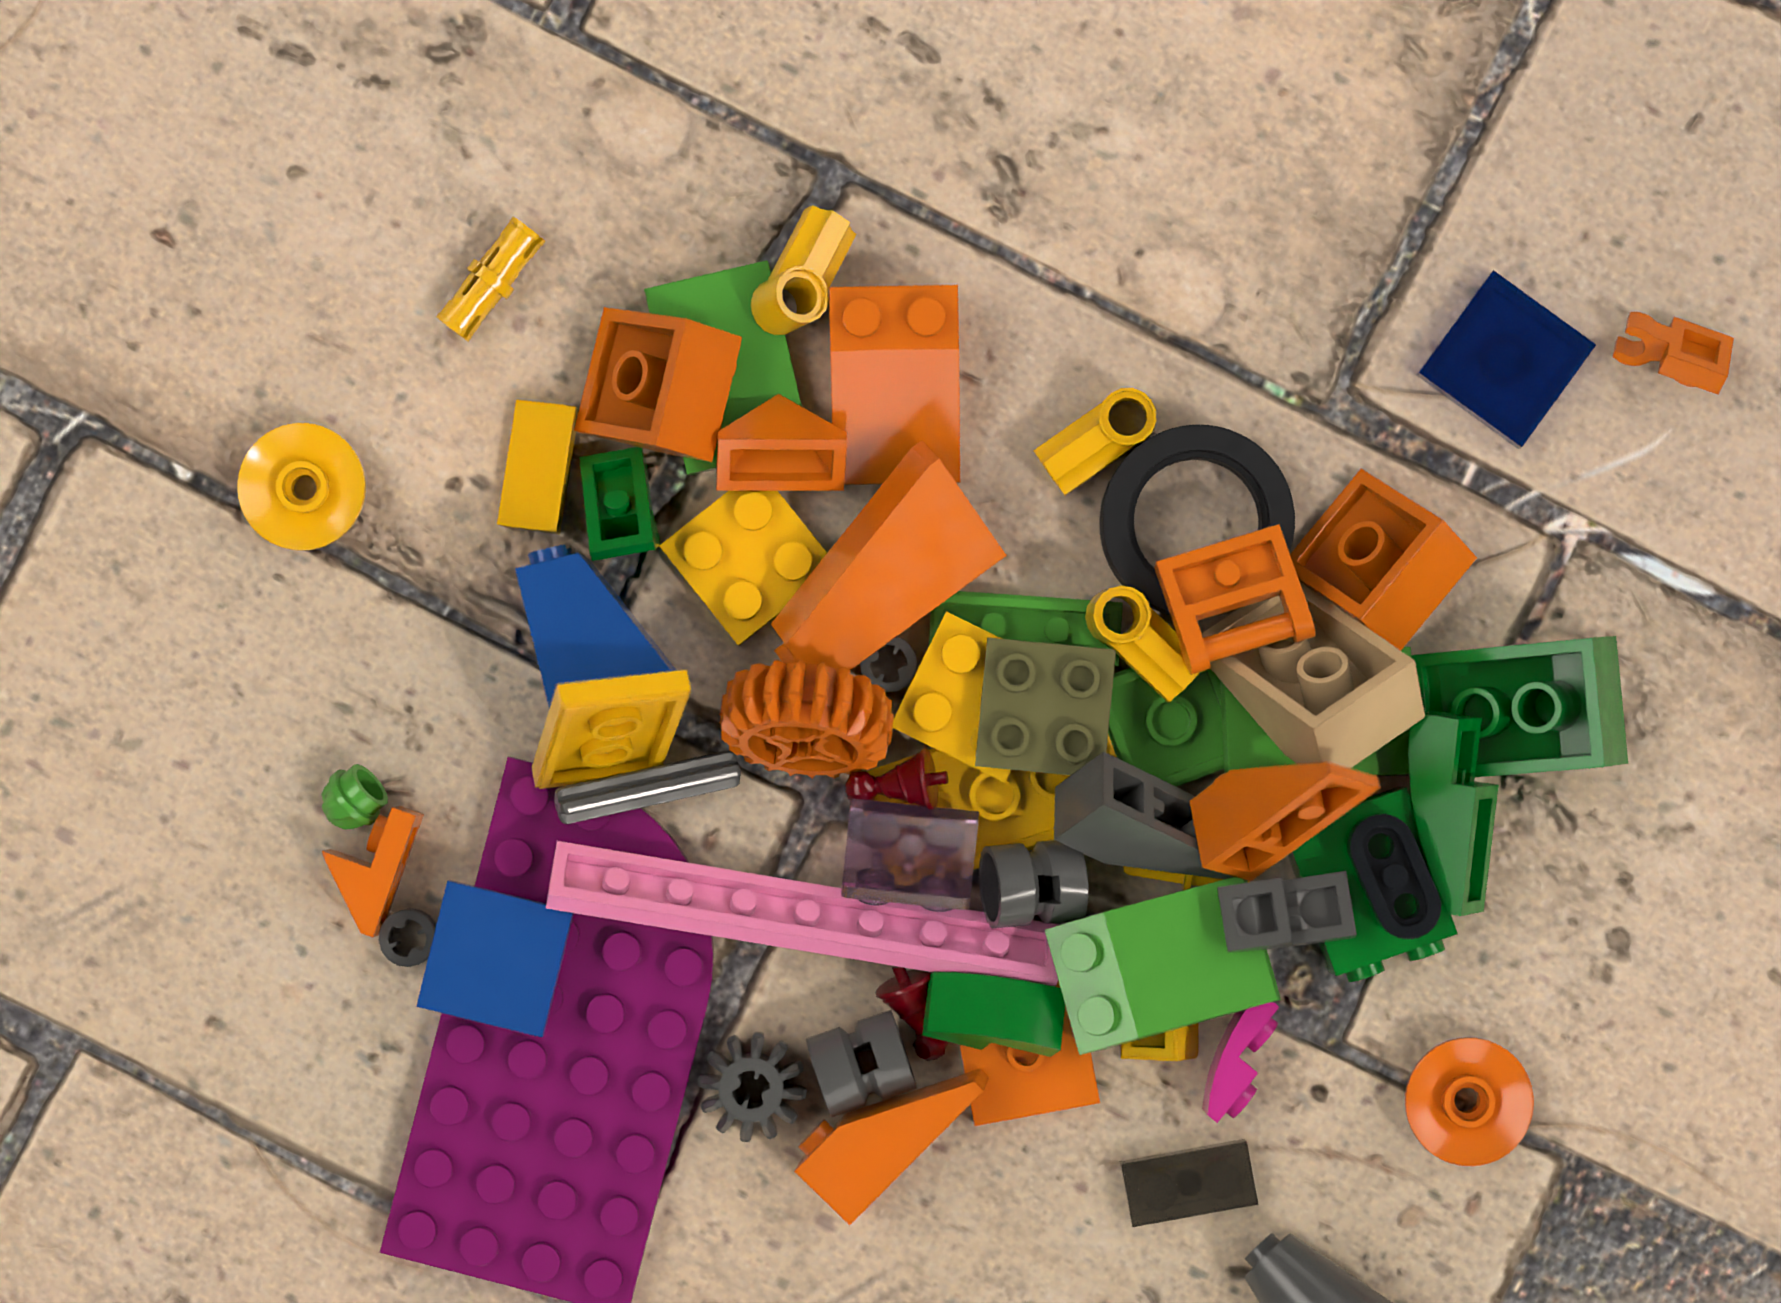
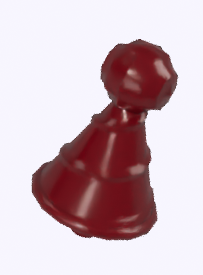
M923 748L920 753H917L902 764L896 765L895 768L885 774L876 776V778L867 771L853 772L849 775L845 784V791L848 800L854 802L857 806L871 804L877 794H880L889 799L894 798L908 802L911 805L927 808L932 812L937 808L938 785L948 784L947 771L936 772L930 751L927 748Z
M893 966L892 970L895 976L877 988L875 991L876 997L882 999L883 1003L893 1009L900 1019L904 1020L916 1031L913 1047L917 1056L926 1061L937 1060L945 1054V1049L948 1045L947 1041L922 1036L928 982L930 981V974L933 972L915 969L906 971V968Z

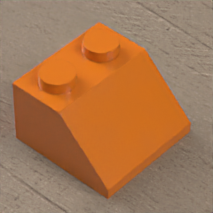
M604 307L574 431L669 455L712 462L717 445L718 431L721 430L743 337L687 318Z
M1363 469L1357 472L1290 554L1300 582L1400 651L1477 559L1474 553L1443 519Z

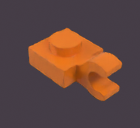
M1630 312L1627 318L1625 333L1638 337L1641 340L1631 341L1618 336L1615 341L1613 358L1620 363L1629 366H1640L1650 361H1659L1658 374L1670 377L1684 386L1698 387L1718 395L1728 378L1734 338L1677 317H1673L1668 327L1656 322L1647 314Z

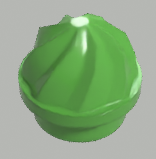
M354 764L347 771L340 769L333 773L321 794L323 800L322 810L326 818L334 826L344 830L355 829L363 825H372L380 814V809L388 803V796L381 782L371 771L359 764Z

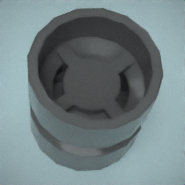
M1056 840L1038 841L1032 852H1029L1023 843L984 846L979 862V886L983 911L991 928L1030 925L1035 915H1038L1043 923L1069 922L1084 918L1088 905V877L1083 853Z
M892 1010L858 1020L855 1032L850 1034L838 1027L806 1038L815 1074L832 1117L866 1106L868 1095L876 1093L885 1100L917 1089L915 1077ZM873 1049L879 1068L863 1074L856 1053Z

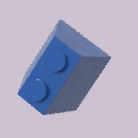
M558 545L528 553L530 565L515 568L549 709L557 684L677 671L589 558L580 553L573 554L572 549L566 548V545Z

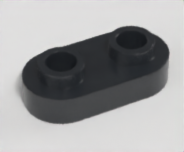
M1372 814L1359 820L1349 833L1347 851L1378 924L1387 933L1402 939H1416L1426 935L1435 927L1439 920L1441 900L1410 828L1399 818L1387 814ZM1382 833L1388 837L1391 847L1385 857L1377 859L1370 854L1368 843L1374 835ZM1409 893L1415 898L1416 909L1411 916L1401 918L1394 910V902L1399 895Z

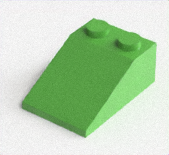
M1232 877L1045 929L1079 1055L1106 1050L1281 1000L1267 949L1227 953L1217 887L1248 883L1247 880Z

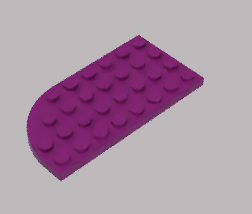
M508 757L474 886L547 903L557 841L687 863L689 861L672 836L643 808L571 824L562 823L557 815L554 803L555 790L558 787L535 788L531 768L533 762ZM574 913L543 1037L441 1013L379 1253L572 1303H632L709 1003L714 969L713 936Z

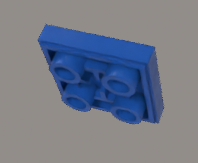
M448 880L416 1007L543 1037L574 913L546 909V903Z

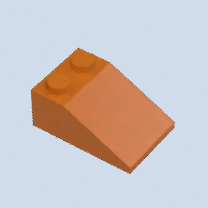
M958 285L829 287L832 424L847 432L844 485H882L909 450L921 440L939 457L955 482L960 483Z

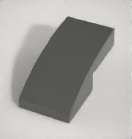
M1346 871L1283 880L1281 877L1217 887L1227 953L1351 939L1357 936Z

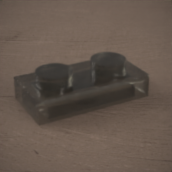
M1245 1139L1120 1161L1132 1227L1258 1205L1249 1150Z

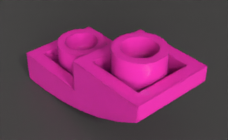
M1274 1002L1236 1012L1221 1037L1209 1068L1202 1106L1205 1113L1216 1123L1220 1121L1225 1113L1235 1118L1246 1107L1257 1091V1088L1251 1082L1258 1073L1239 1056L1246 1047L1252 1052H1256L1278 1026V1022L1272 1018L1279 1009V1006Z

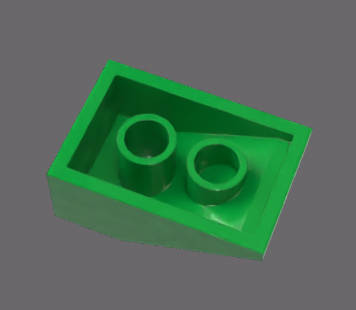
M1616 636L1411 655L1412 659L1415 660L1424 711H1439L1482 718L1475 778L1602 768L1628 764Z

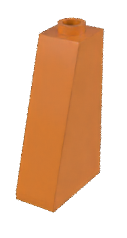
M922 440L909 450L772 621V627L784 642L774 649V652L782 662L797 663L801 659L806 664L818 665L824 662L827 667L835 669L846 667L852 670L1007 556L942 461Z

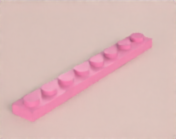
M557 841L546 909L927 972H958L999 976L1056 987L1058 982L1045 934V929L1058 926V924L1032 920L1031 924L1026 926L991 928L984 912L562 841Z

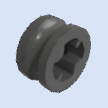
M895 637L884 645L894 646V655L901 650L907 658V665L898 669L899 680L885 683L882 682L884 674H881L878 678L873 676L870 670V663L879 659L878 651L860 663L862 675L870 678L871 684H877L884 688L885 693L897 692L905 688L914 678L917 669L916 655L911 645L899 637Z
M408 908L393 913L384 921L380 928L378 940L382 953L397 966L411 967L425 962L429 957L436 922L429 914L419 909ZM410 920H414L423 927L417 934L425 933L426 943L424 948H412L409 954L405 955L396 948L401 944V941L393 942V930L395 927H407Z

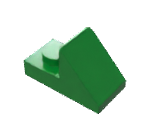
M632 447L579 457L591 560L596 561L656 550L660 545V537L652 511L647 464L643 448Z

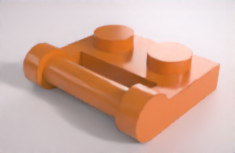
M1279 524L1156 561L1155 571L1179 639L1185 665L1190 675L1210 669V662L1292 637L1296 643L1315 637L1313 619ZM1277 596L1280 597L1284 613L1204 638L1202 637L1197 621Z

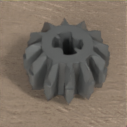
M755 1032L753 1034L751 1052L748 1053L744 1052L742 1042L737 1035L728 1037L727 1046L733 1058L732 1061L715 1050H712L706 1058L709 1064L723 1075L707 1073L701 1074L698 1077L697 1084L699 1087L719 1090V1094L702 1101L700 1105L702 1111L709 1113L721 1107L725 1108L726 1112L716 1125V1129L720 1133H725L735 1118L743 1121L739 1133L742 1142L751 1141L754 1122L760 1121L764 1135L768 1139L775 1138L778 1131L772 1117L773 1113L790 1124H793L798 1117L794 1108L782 1101V1098L803 1100L807 1089L801 1085L785 1084V1080L796 1077L803 1072L802 1062L794 1061L780 1067L778 1062L786 1054L788 1044L784 1041H779L773 1048L770 1056L763 1054L762 1049L765 1037L762 1032ZM755 1071V1079L762 1074L768 1080L769 1084L763 1089L761 1102L751 1103L749 1102V1094H747L744 1100L737 1094L736 1089L743 1081V1072Z

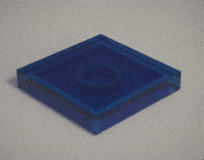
M1493 270L1486 277L1416 375L1514 447L1520 449L1590 355L1596 344Z

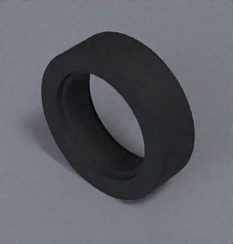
M1185 425L1160 432L1137 446L1123 460L1114 472L1105 490L1100 509L1099 531L1108 565L1122 586L1133 587L1141 592L1149 602V606L1163 614L1170 615L1155 568L1145 558L1137 542L1134 529V514L1137 500L1146 483L1153 475L1169 465L1188 460H1201L1218 464L1230 470L1246 485L1253 497L1258 514V530L1279 524L1290 553L1295 531V511L1287 481L1278 465L1259 445L1230 429L1212 425Z

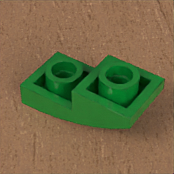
M933 972L930 974V981L928 982L922 1036L979 1050L984 1049L990 1043H995L1052 1057L1061 1050L1065 1013L1062 991L1058 987L999 976L958 972Z

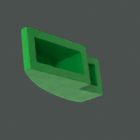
M1424 711L1425 718L1409 729L1408 748L1411 799L1419 839L1432 879L1448 914L1465 916L1484 912L1499 785L1475 781L1482 718L1439 711Z

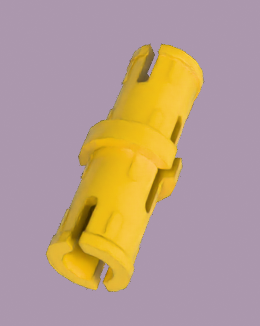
M512 216L498 239L487 250L480 261L473 259L466 268L470 271V274L451 300L436 315V318L469 342L482 321L502 297L506 300L514 291L511 285L528 261L533 258L546 241L520 220Z

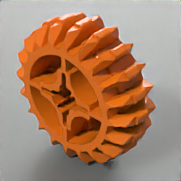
M801 659L797 663H785L775 660L771 666L761 663L751 665L750 670L744 669L736 672L734 679L727 682L726 693L722 695L719 724L722 729L721 740L729 745L731 752L744 756V760L749 764L760 763L764 765L767 771L780 770L788 772L789 776L803 774L813 779L815 775H827L835 779L841 773L850 775L853 772L862 771V769L869 770L875 768L878 761L886 758L887 747L891 744L894 715L891 713L892 700L885 696V689L877 684H871V679L865 675L854 676L850 674V670L846 667L835 669L827 667L824 662L815 665L806 664Z

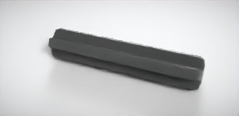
M729 750L558 787L555 790V809L562 823L571 824L733 788L740 784L741 770L736 755Z

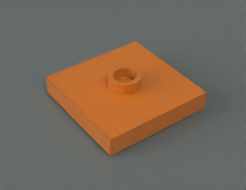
M1059 981L1056 984L1058 988H1060ZM1066 1006L1061 1050L1052 1057L995 1043H990L982 1050L960 1045L964 1072L968 1073L981 1069L989 1077L984 1091L971 1103L974 1126L1100 1103L1091 1053L1079 1055Z

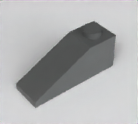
M1106 752L1099 754L1055 787L1054 840L1105 864L1217 879L1234 877L1202 868L1189 802L1195 797L1194 795Z

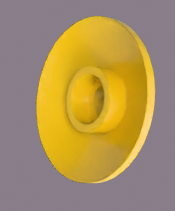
M292 423L267 432L252 445L245 455L239 470L237 492L240 507L246 520L261 537L282 548L306 551L330 545L350 530L363 508L366 494V479L357 453L344 438L320 425ZM306 476L313 478L316 483L314 496L308 500H300L295 494L296 482Z

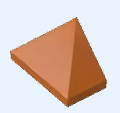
M777 394L718 431L716 491H844L847 432L786 397Z

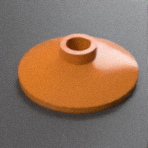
M1456 1038L1435 1046L1416 1064L1406 1086L1405 1112L1413 1134L1431 1154L1455 1165L1481 1166L1503 1158L1521 1142L1527 1133L1533 1116V1089L1524 1067L1508 1050L1494 1042L1481 1038ZM1463 1088H1472L1477 1097L1476 1104L1468 1111L1458 1110L1454 1101L1457 1092Z

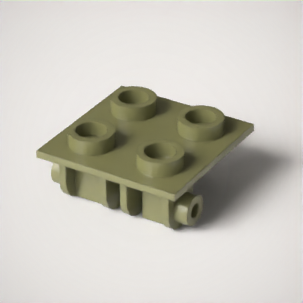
M987 637L975 766L1072 775L1099 754L1106 752L1116 650Z

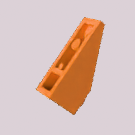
M1330 762L1229 770L1227 773L1217 777L1210 786L1189 801L1202 868L1249 881L1254 880L1380 788L1378 777Z
M981 1069L847 1112L833 1127L824 1119L799 1144L798 1148L805 1155L794 1172L847 1224L851 1225L984 1091L989 1077Z

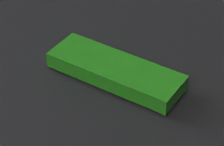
M958 591L933 609L930 615L928 647L947 611L1002 639L1111 649L1107 644L1094 638L1087 628L1085 615L1087 605L1091 600ZM1107 601L1103 608V621L1109 630L1121 634L1123 602ZM1117 654L1115 656V666H1119V656Z

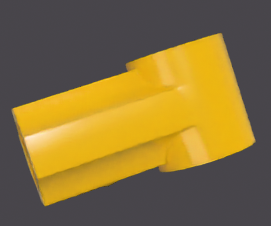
M814 205L807 207L803 211L768 280L761 283L753 292L751 299L752 315L756 323L764 331L773 335H786L820 318L826 311L829 301L828 289L857 235L851 229L848 220L833 210L820 209ZM783 289L788 290L793 295L797 305L796 313L786 307L783 301Z
M1135 388L1118 389L1110 393L1103 402L1034 449L1033 452L1063 495L1066 496L1151 436L1156 424L1155 406L1152 400L1140 390ZM1123 401H1131L1138 404L1146 415L1144 428L1132 436L1118 434L1109 422L1111 409Z
M1121 585L1102 590L1092 597L1087 605L1085 615L1087 628L1090 633L1100 642L1116 650V654L1167 703L1171 702L1198 676L1199 673L1190 675L1176 631L1149 606V602L1141 592L1133 587ZM1113 597L1123 599L1132 608V624L1123 634L1112 632L1103 621V608L1107 601Z

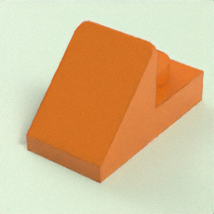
M402 806L392 807L388 817L379 814L371 830L366 847L367 851L375 853L372 863L332 849L322 851L324 860L361 934L370 937L378 936L381 926L388 918L424 814Z

